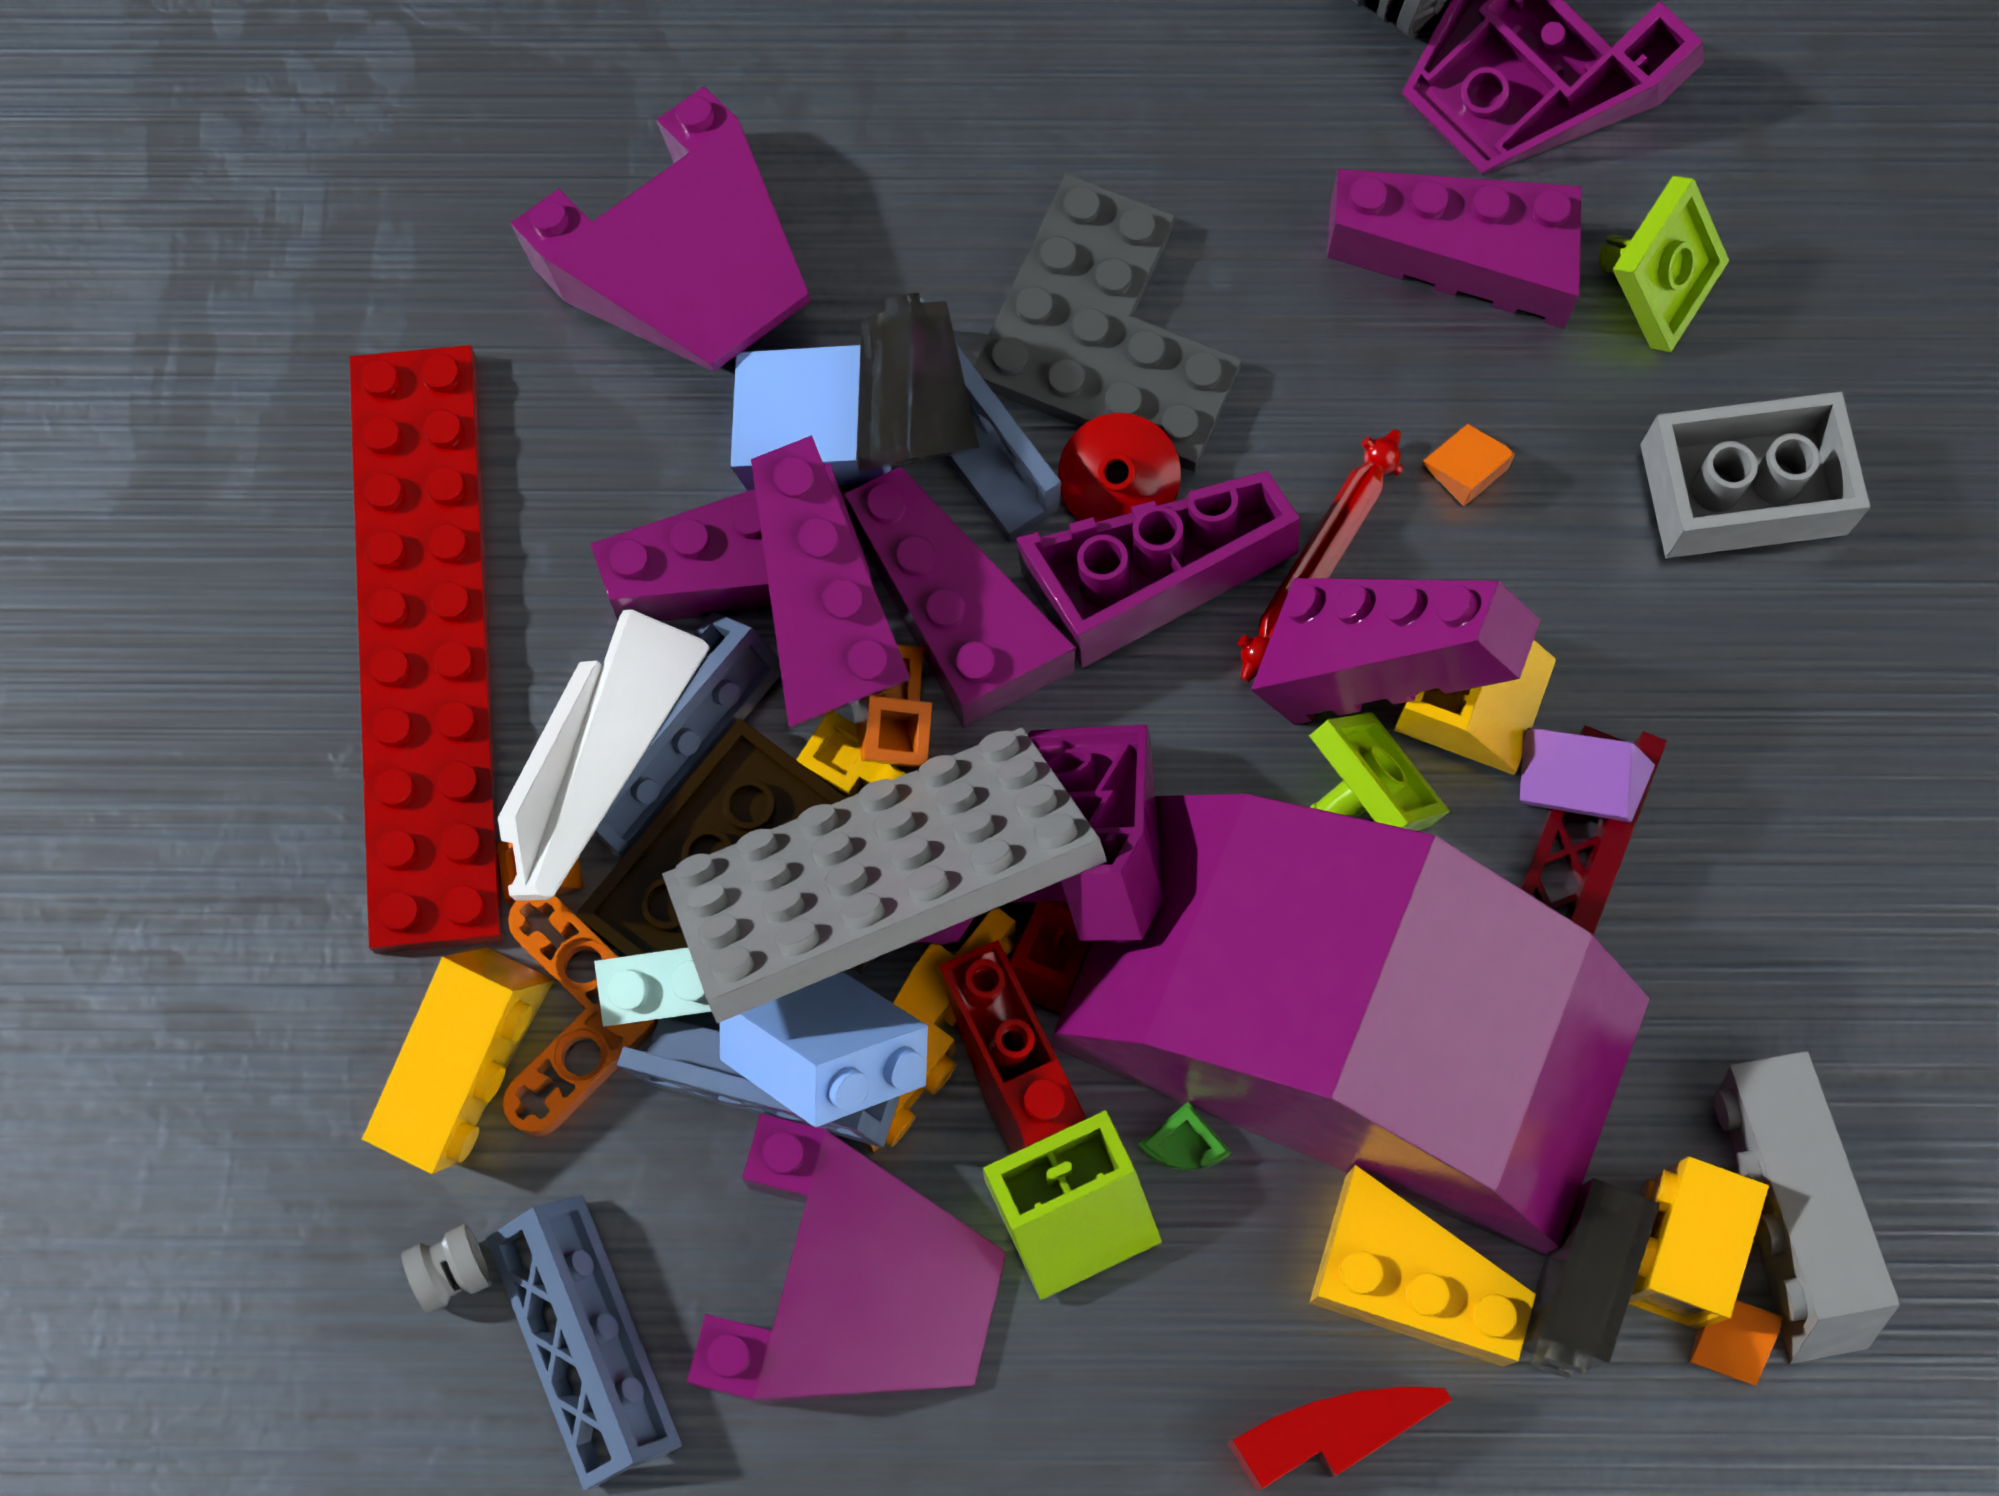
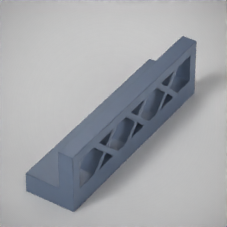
M918 294L904 303L905 326L877 344L882 345L891 365L899 366L903 384L902 400L1010 543L1059 511L1061 481Z
M712 611L693 634L703 639L710 646V649L722 635L725 638L713 652L705 656L594 832L610 850L623 858L739 718L744 720L781 676L779 657L752 627Z
M669 1018L658 1019L647 1052L624 1046L622 1048L617 1066L648 1085L759 1115L762 1113L812 1126L720 1060V1031ZM900 1096L818 1126V1128L825 1129L837 1136L883 1148Z
M583 1195L533 1206L486 1237L583 1491L597 1487L634 1466L663 1457L682 1447ZM523 1235L532 1253L530 1271L523 1267L514 1241ZM544 1300L551 1303L557 1318L555 1334L547 1329L542 1316ZM569 1363L576 1367L582 1382L580 1397L572 1393L566 1378ZM593 1428L602 1433L612 1459L603 1465H600L591 1442Z

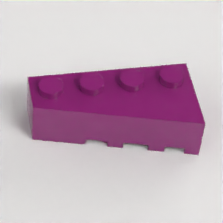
M1338 169L1329 209L1327 258L1401 280L1405 275L1435 284L1433 290L1456 296L1457 291L1493 301L1491 305L1493 308L1515 314L1517 309L1545 317L1544 323L1565 329L1579 298L1582 186Z
M812 435L751 459L788 727L793 729L855 704L870 695L874 696L909 682V673Z
M830 463L824 465L872 582L869 567ZM755 489L590 543L617 620H619L623 610L631 609L658 621L698 618L701 617V613L733 610L734 614L759 612L758 607L771 606Z

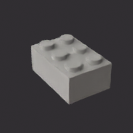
M1842 391L1659 414L1640 444L1665 558L1844 536L1852 531L1870 509L1869 498Z

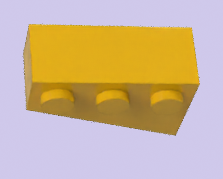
M488 947L442 956L362 1140L430 1174L453 1166L456 1162L462 1163L471 1152L477 1140L479 1127L476 1125L487 1104L500 1088L507 1067L555 980Z
M1354 1165L1346 1174L1309 1304L1505 1367L1519 1361L1536 1294L1357 1165Z

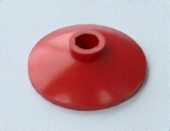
M1129 413L1102 415L1082 425L1066 443L1058 465V478L1061 481L1060 494L1067 509L1078 521L1094 517L1095 522L1122 516L1131 513L1132 506L1154 500L1156 506L1174 502L1181 483L1179 456L1167 434L1150 420ZM1116 461L1126 463L1129 468L1127 479L1120 484L1110 483L1106 478L1108 466Z

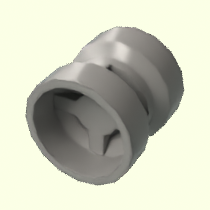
M467 1224L447 1231L443 1241L437 1244L427 1246L420 1243L401 1253L403 1267L411 1289L421 1308L427 1314L447 1306L450 1297L462 1291L474 1294L490 1287L492 1284L482 1251Z

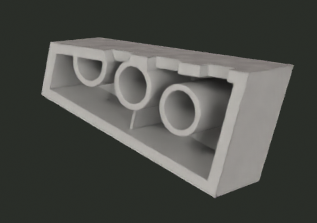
M1804 1051L1730 1065L1719 1091L1715 1093V1110L1722 1129L1729 1132L1735 1154L1737 1174L1769 1185L1755 1234L1776 1314L1783 1317L1780 1329L1789 1364L1868 1349L1900 1306V1302L1809 1052Z

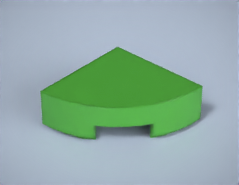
M1189 1102L1183 1105L1137 1145V1148L1150 1160L1164 1167L1180 1171H1196L1212 1167L1224 1161L1232 1153Z

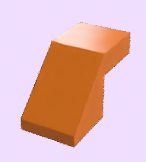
M897 644L910 676L909 682L877 695H870L852 704L861 761L920 767L928 760L932 703L920 701L924 648Z

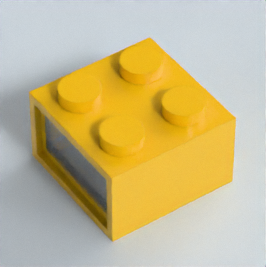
M1689 1156L1670 1168L1663 1169L1661 1173L1656 1175L1655 1181L1648 1178L1642 1186L1635 1207V1217L1643 1219L1636 1244L1631 1242L1626 1244L1616 1270V1281L1624 1283L1619 1302L1695 1330L1731 1319L1769 1185Z

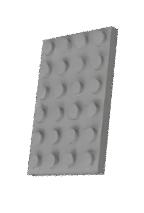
M1023 727L1013 731L992 733L982 739L979 745L952 756L940 755L924 762L918 770L896 779L874 781L863 787L859 794L832 805L820 804L810 807L802 812L797 819L773 829L751 831L742 836L736 844L709 855L696 854L681 861L675 869L662 873L706 999L716 1023H720L1107 862L1100 838Z

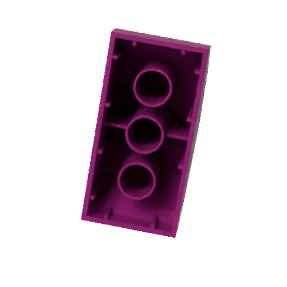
M1251 794L1155 796L1164 901L1142 940H1132L1125 943H1113L1108 940L1092 942L1054 1030L1052 1048L1186 1104L1189 1102L1195 1109L1346 1173L1354 1165H1357L1398 1195L1542 1256L1557 1249L1566 1230L1650 1000L1644 991L1593 934L1436 835Z

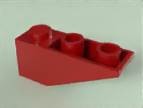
M999 940L939 965L938 971L985 1104L1010 1155L1087 1119Z

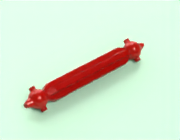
M1393 429L1383 438L1374 440L1367 436L1361 442V446L1365 449V463L1351 471L1261 616L1259 636L1249 638L1247 635H1243L1237 643L1242 648L1241 660L1243 666L1240 679L1243 682L1248 683L1256 677L1293 578L1328 579L1381 494L1384 474L1392 473L1398 476L1403 471L1404 467L1400 464V431Z

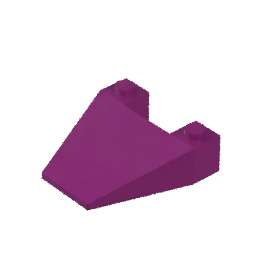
M1451 0L1401 94L1484 176L1660 105L1704 63L1703 41L1661 1L1611 47L1564 0Z
M703 86L656 119L674 162L670 167L594 221H591L560 189H557L510 222L533 269L564 302L715 372L808 304L811 298L738 118Z
M1126 725L1031 730L1027 735L1100 838L1107 862L1011 902L1067 901L1079 941L1108 940L1113 943H1125L1132 940H1142L1164 901L1151 740L1148 726ZM973 918L915 942H929L934 945L959 942Z
M760 1113L742 1180L749 1190L805 1203L773 1328L768 1330L705 1314L687 1383L696 1388L759 1404L974 1387L1006 1252L829 1131Z

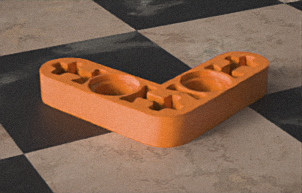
M555 896L549 900L516 901L511 907L508 917L510 932L520 946L585 1009L510 1083L504 1093L502 1104L504 1114L510 1124L525 1135L535 1137L550 1134L557 1129L618 1068L617 1062L623 1046L636 1050L652 1035L658 1019L640 1021L637 1024L626 1023L603 1027L600 1001L597 1004H593L590 1001L599 995L597 978L588 983H576L569 979L567 965L571 957L582 950L595 951L601 955L602 960L618 958V956ZM536 910L539 914L545 915L550 910H553L554 912L550 915L549 921L566 941L556 949L552 942L537 930L529 936L525 935L531 928L530 923L526 919L529 913ZM575 929L578 934L568 939L571 931ZM556 951L552 960L546 958V955ZM577 1041H593L599 1046L601 1053L597 1067L584 1075H576L569 1072L565 1065V1055L569 1047ZM552 1066L558 1076L575 1089L566 1097L557 1086L544 1101L549 1109L547 1115L539 1119L536 1115L530 1114L523 1120L520 1116L524 1113L526 1106L520 1099L529 1090L539 1096L554 1083L548 1076L543 1074Z

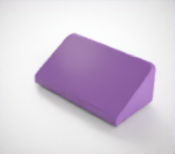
M1527 728L1523 741L1519 800L1525 805L1632 822L1655 764L1636 745L1630 742Z

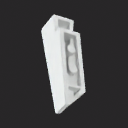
M632 609L623 610L617 622L603 666L597 660L579 662L498 816L501 841L513 843L517 875L512 885L508 886L509 896L515 901L549 900L556 894L707 655L710 646L703 639Z

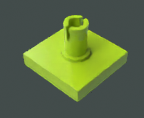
M1672 176L1632 239L1623 238L1618 235L1608 236L1606 239L1607 243L1617 247L1602 244L1599 254L1601 270L1607 274H1615L1649 347L1666 352H1672L1729 262V258L1695 180L1679 176Z
M1373 712L1328 719L1309 735L1343 779L1341 783L1320 801L1312 804L1310 808L1359 818L1367 811L1375 822L1415 831L1432 827L1450 812Z

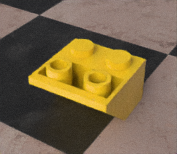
M1533 640L1520 679L1445 694L1439 688L1422 691L1415 695V701L1404 703L1394 731L1515 775L1523 755L1525 733L1527 728L1533 727L1556 658L1538 642Z

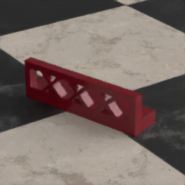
M1586 725L1580 732V735L1624 741ZM1643 731L1633 743L1655 766L1632 822L1595 817L1599 825L1596 837L1573 845L1562 823L1565 811L1550 809L1520 889L1531 896L1534 894L1536 899L1555 911L1568 907L1565 917L1591 934H1595L1667 740ZM1556 837L1562 850L1549 855ZM1590 850L1583 867L1578 854ZM1566 859L1578 884L1574 894L1551 903L1540 880L1541 873L1544 867Z

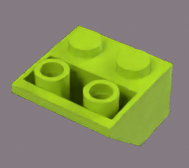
M1106 1110L983 1167L985 1183L1040 1301L1162 1243L1137 1173Z

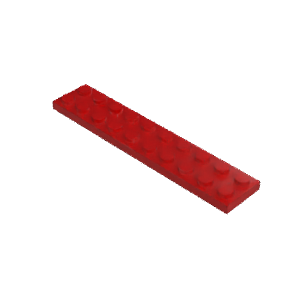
M471 345L349 356L369 949L377 954L504 941L501 877L497 854L499 836L476 355Z

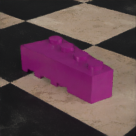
M900 466L844 494L846 508L860 544L917 646L924 648L923 657L963 728L1074 672L1076 647Z
M1267 470L1189 491L1188 498L1158 506H1156L1154 500L1132 506L1131 513L1099 522H1095L1094 517L1069 523V530L1043 537H1040L1039 532L1017 537L1016 540L1022 574L1056 628L1076 647L1075 658L1081 668H1084L1298 554L1300 517Z
M1293 578L1252 684L1251 691L1292 724L1297 725L1312 722L1315 713L1332 710L1338 716L1360 712L1363 703L1383 699L1389 700L1393 705L1415 701V695L1426 690L1439 688L1445 694L1516 680L1521 677L1541 620L1500 581Z

